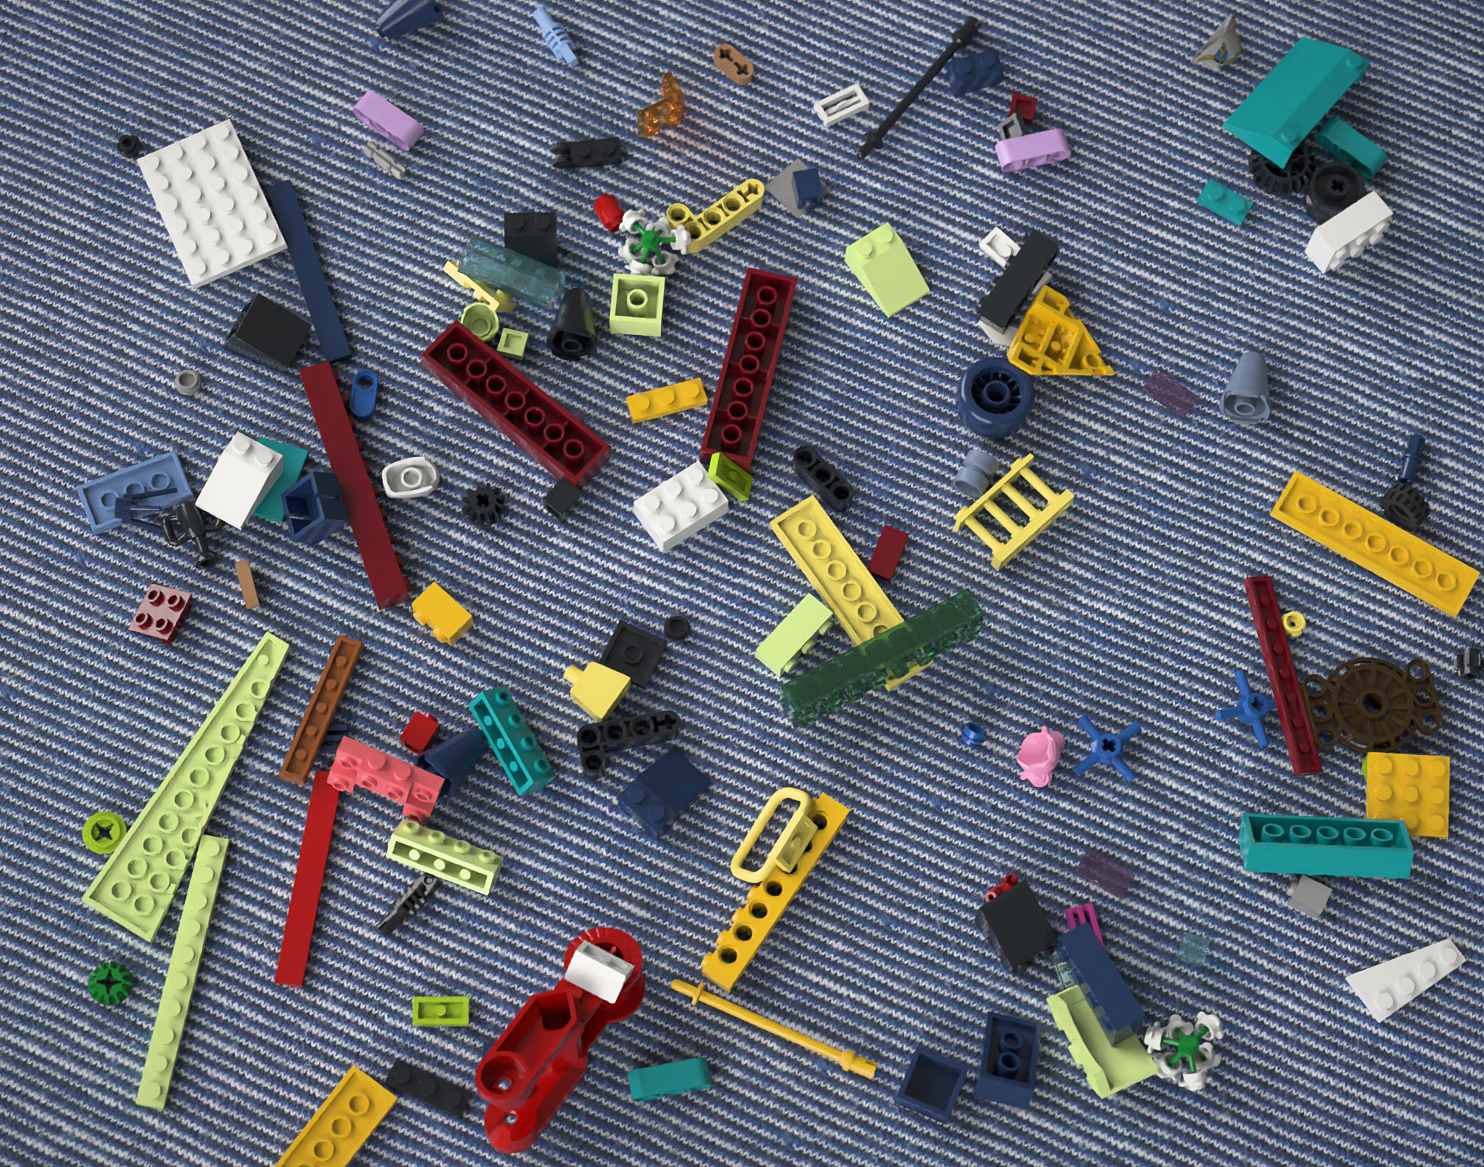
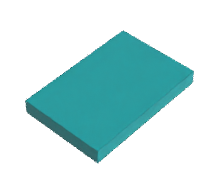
M259 436L258 443L283 455L284 472L252 515L283 524L286 514L280 494L300 480L309 457V451Z

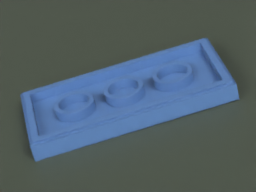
M176 450L76 486L94 535L126 524L122 523V519L115 518L116 498H123V494H138L177 488V493L133 500L138 501V505L161 506L162 510L194 498ZM138 511L137 517L132 518L140 519L158 511Z

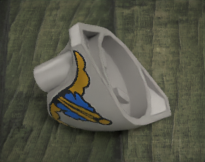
M1230 14L1191 60V63L1204 62L1215 72L1219 67L1231 64L1238 58L1241 51V41L1236 32L1234 14Z

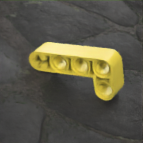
M749 179L696 217L684 204L675 203L667 210L668 225L671 230L678 229L679 225H683L684 230H687L690 235H697L699 238L691 239L690 246L686 247L688 252L697 253L757 211L764 201V186L759 180ZM729 207H736V208H738V210H736V211H731V210H729L728 208H729ZM681 217L683 220L675 221L673 218ZM717 221L719 224L711 225L708 222Z

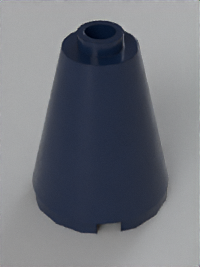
M392 0L375 19L377 24L374 28L382 39L387 37L388 40L439 22L445 16L436 6L435 0Z
M469 728L419 754L414 759V766L444 778L445 781L439 797L442 798L444 795H448L447 799H451L456 795L488 749V740L481 729Z

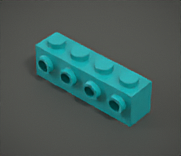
M506 686L482 691L468 705L519 796L543 790L556 777L555 772Z

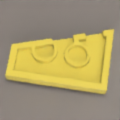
M458 260V262L448 261L443 270L462 286L468 289H475L473 295L481 301L490 303L488 308L493 312H512L516 307L517 303L511 300V294L501 288L495 289L490 285L492 283L490 279L481 274L477 276L471 272L472 267L466 262Z

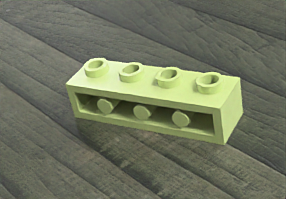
M402 819L392 833L386 857L487 896L498 880L504 857L498 856L490 850L480 849L466 841L451 838L440 831H433L420 826L417 822Z

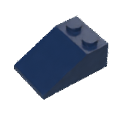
M673 747L623 790L618 796V806L658 841L713 783Z
M988 1011L975 1071L973 1097L1027 1109L1035 1089L1042 1024Z

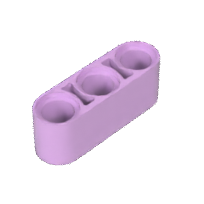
M368 90L352 108L353 113L358 119L405 151H409L425 132L415 119L371 90Z
M1059 128L1003 140L995 146L1002 171L1004 172L1058 162L1071 155L1065 132Z

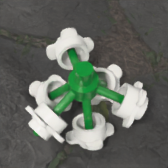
M643 209L639 211L628 210L623 216V223L619 226L622 232L628 230L631 234L638 232L642 234V242L634 238H628L625 246L620 247L618 250L619 256L624 257L629 262L630 266L625 265V268L631 270L630 275L658 276L659 274L671 275L674 273L675 262L678 261L677 255L666 251L660 252L658 247L662 243L671 242L673 250H681V254H686V247H689L691 242L690 233L684 230L683 225H679L678 229L671 230L668 225L669 220L666 217L659 218L658 222L648 223L645 231V211ZM649 251H654L656 254L652 259L654 266L652 270V266L645 263Z
M1199 1012L1197 1014L1199 1021L1195 1025L1198 1033L1195 1036L1191 1035L1194 1030L1193 1025L1190 1022L1181 1020L1178 1014L1172 1015L1169 1024L1164 1028H1160V1023L1156 1021L1154 1027L1148 1028L1144 1035V1042L1146 1045H1149L1148 1053L1152 1054L1153 1049L1162 1051L1165 1043L1178 1046L1176 1054L1166 1052L1164 1055L1157 1053L1154 1056V1060L1160 1068L1157 1075L1161 1078L1170 1077L1175 1081L1181 1078L1179 1071L1182 1068L1180 1058L1185 1056L1188 1057L1190 1070L1183 1072L1184 1081L1179 1082V1085L1188 1086L1189 1090L1196 1091L1205 1088V1082L1212 1080V1076H1206L1207 1070L1212 1066H1218L1221 1059L1218 1055H1215L1211 1043L1205 1042L1199 1045L1198 1041L1202 1037L1206 1040H1212L1214 1037L1221 1039L1224 1036L1220 1029L1221 1022L1219 1018L1212 1014L1206 1015L1204 1012Z

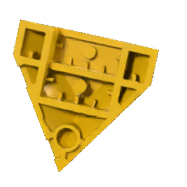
M1044 284L1020 322L1007 352L1009 362L1031 375L1115 374L1111 366H1106L1100 357V349L1080 318L1076 319L1069 309L1071 304L1067 298Z

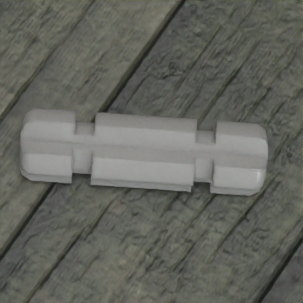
M368 142L363 148L365 155L371 159L374 158V161L388 172H393L392 175L397 179H402L406 175L407 167L401 162L397 163V159L382 148L378 149L379 146L374 142Z

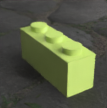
M808 593L756 649V658L778 677L785 671L790 673L798 663L796 659L802 653L806 655L816 643L814 640L818 635L824 636L833 625L831 623L833 612Z

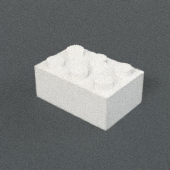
M1372 191L1316 228L1306 247L1305 253L1323 274L1330 269L1335 271L1345 263V259L1350 256L1352 258L1357 257L1363 252L1365 246L1368 244L1375 245L1384 237L1383 232L1389 227L1390 224L1388 222L1393 212L1377 193Z
M699 461L634 501L635 516L662 553H665L728 512V499L716 483L707 477L708 472Z

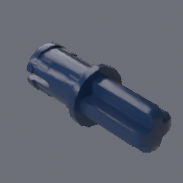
M1419 434L1410 437L1406 453L1401 458L1403 464L1397 480L1405 485L1414 484L1417 468L1422 464L1421 455L1426 440Z

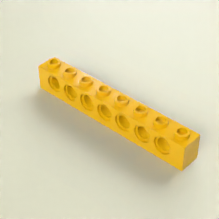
M822 793L819 799L814 797L811 800V809L807 817L812 822L815 820L823 821L826 827L822 830H816L809 841L811 849L803 852L795 864L796 872L787 874L776 865L772 873L762 881L759 887L756 885L752 887L746 897L749 902L745 908L739 907L731 919L734 924L730 930L724 929L716 941L719 946L715 952H708L703 959L701 966L704 967L702 969V976L730 994L849 817L850 809L825 793ZM773 885L778 886L782 893L778 896H771L768 894L767 888ZM762 908L766 911L767 915L764 918H755L752 915V910ZM740 930H747L752 937L747 941H742L738 939L736 934ZM726 952H731L736 956V961L728 964L721 959V956Z

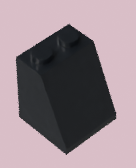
M556 212L504 213L507 286L558 285Z
M257 293L244 305L222 348L279 373H283L288 368L293 369L299 359L297 352L300 346L304 348L309 341L311 334L308 331L312 325L260 293Z
M1025 879L981 906L973 920L1009 975L1016 971L1019 974L1027 971L1033 966L1031 962L1038 957L1041 960L1046 959L1055 952L1054 947L1058 943L1051 925Z

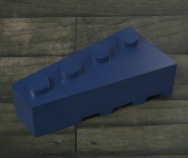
M1085 922L1059 936L1056 952L1061 961L1067 963L1073 981L1080 987L1110 1045L1113 1047L1139 1033L1146 1015L1089 923Z

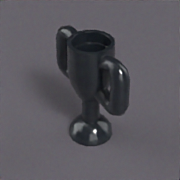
M189 501L178 506L175 510L176 514L168 515L162 520L161 528L166 542L170 546H180L190 539L195 541L199 552L195 559V568H208L221 560L219 554L208 549L205 537L208 532L221 530L226 522L214 516L216 523L207 524L204 514L205 510L197 507L196 501ZM171 522L180 523L184 533L179 538H176Z

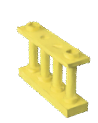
M1031 453L1024 459L1022 457L1018 458L1011 465L1010 468L1012 470L971 507H963L955 516L956 523L954 529L957 532L967 525L993 550L992 554L994 556L991 565L997 571L1003 568L1067 510L1074 499V495L1068 489L1061 495L1059 493L1055 494L1029 469L1034 458ZM1022 475L1048 500V507L1043 511L1037 510L1011 485L1019 476ZM1004 492L1030 517V523L1025 527L1018 526L993 500L1000 493ZM984 508L1012 534L1010 536L1012 539L1006 545L1003 542L1000 543L974 518Z

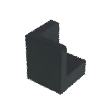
M562 477L542 499L543 509L564 524L570 517L569 509L582 496V491Z

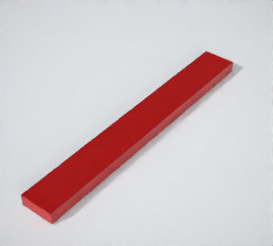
M316 770L274 981L275 984L302 988L304 984L341 793L340 790L327 783L329 772Z

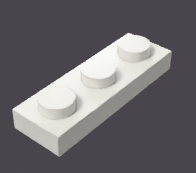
M997 226L979 244V247L1005 270L1004 266L1011 255L1016 256L1020 250L1018 245ZM1048 271L1032 292L1034 296L1038 294L1044 284L1046 285L1052 279V275Z

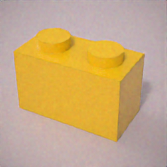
M435 582L412 602L413 617L421 625L427 624L433 629L432 634L441 643L446 641L452 646L474 625L472 615Z

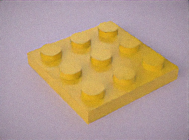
M1378 752L1367 753L1366 819L1404 820L1409 836L1447 838L1450 757Z

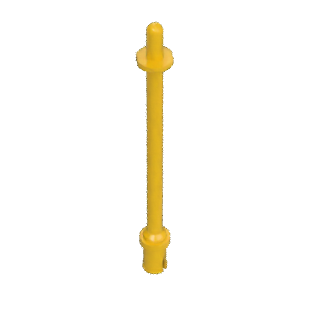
M678 979L671 982V987L674 990L693 998L691 1004L694 1006L698 1001H701L836 1060L843 1067L842 1070L844 1071L849 1069L870 1080L872 1079L878 1063L855 1054V1050L850 1049V1051L846 1050L843 1052L703 990L704 983L700 982L697 988Z

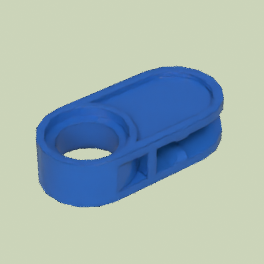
M361 370L357 372L353 379L350 410L353 417L359 421L371 419L376 410L379 383L378 377L371 370ZM363 378H370L373 380V385L368 389H364L359 386V382Z

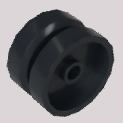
M1330 162L1321 165L1313 173L1303 196L1304 208L1308 216L1316 223L1324 224L1363 198L1365 182L1356 169L1345 163Z

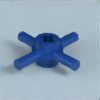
M1238 670L1234 674L1242 696L1239 698L1237 706L1216 710V719L1220 721L1237 717L1242 723L1252 724L1260 748L1270 745L1262 721L1266 718L1268 710L1277 709L1275 699L1267 700L1260 693H1252L1245 670Z
M1087 715L1082 716L1078 723L1093 740L1091 744L1092 754L1073 767L1075 774L1081 776L1099 762L1104 765L1113 764L1128 783L1132 782L1137 776L1121 756L1123 754V743L1141 731L1140 725L1137 722H1133L1117 735L1111 733L1101 734ZM1103 747H1105V748L1111 747L1112 750H1111V751H1110V750L1104 751L1102 748H1103Z

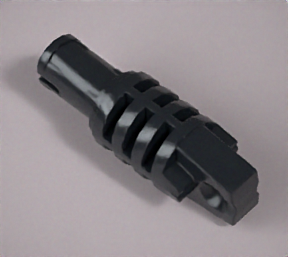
M425 872L411 883L409 888L393 902L392 910L376 924V927L389 938L404 920H411L413 915L417 914L418 910L431 899L442 884L435 875Z

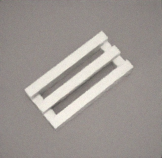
M857 83L814 103V110L819 113L820 120L824 121L823 124L827 128L869 108L870 102ZM857 94V96L847 101L838 103L836 106L826 111L823 110L824 108L833 105L851 95Z

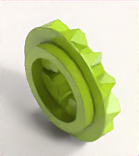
M109 811L98 812L85 822L82 831L83 841L89 850L97 854H111L125 837L127 827L123 819L116 813ZM99 826L105 830L112 828L109 832L112 840L105 837L99 839L101 834L97 827Z

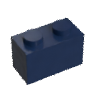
M991 49L949 61L946 78L953 96L956 97L1000 84L1004 69L996 49Z

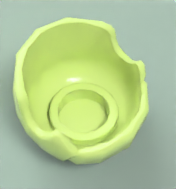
M475 302L464 309L460 323L486 343L497 334L499 317L496 312L488 308V304Z

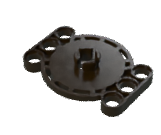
M1360 657L1338 666L1328 676L1327 680L1320 675L1311 674L1304 679L1301 685V692L1316 748L1321 751H1329L1339 742L1354 752L1366 755L1369 752L1390 753L1405 745L1415 734L1416 729L1421 734L1431 736L1438 732L1443 724L1430 668L1421 659L1411 660L1403 671L1398 666L1383 659ZM1359 663H1369V664H1362V665L1355 666V664H1359ZM1413 666L1420 667L1423 670L1424 676L1422 678H1414L1410 673V668ZM1347 669L1340 678L1334 677L1341 670ZM1310 681L1317 682L1321 687V691L1317 694L1309 692L1307 683ZM1419 691L1426 692L1430 697L1429 703L1419 702L1416 698V693ZM1367 697V701L1372 702L1376 707L1380 706L1378 712H1368L1363 706L1362 701L1364 698ZM1316 706L1323 707L1327 712L1326 718H1316L1313 714V708ZM1423 717H1433L1436 721V727L1433 729L1425 727L1422 722ZM1323 731L1330 733L1333 737L1332 743H1322L1319 739V733ZM1403 732L1407 734L1404 740L1396 744L1395 739ZM1352 740L1358 744L1366 745V748L1358 747L1350 743V741ZM1388 745V748L1373 749L1374 746Z

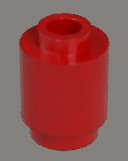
M603 194L599 196L593 206L595 213L605 229H609L611 233L619 231V226L623 223V216L625 215L624 210L615 195Z

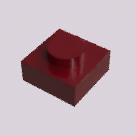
M1013 93L1008 117L1018 113L1022 115L1024 123L1032 124L1038 98Z

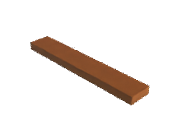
M338 635L278 774L280 779L302 786L306 785L364 649V642Z

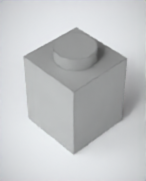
M1302 875L1297 881L1292 880L1286 892L1290 896L1287 905L1316 919L1322 913L1333 889Z

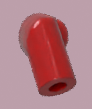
M1015 874L1005 875L1004 882L998 883L985 894V900L989 902L1018 884V876Z

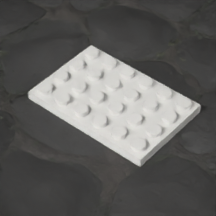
M230 119L137 159L194 289L288 248Z

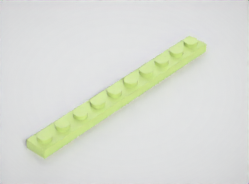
M204 834L201 836L136 1099L137 1105L165 1110L228 853L229 839Z

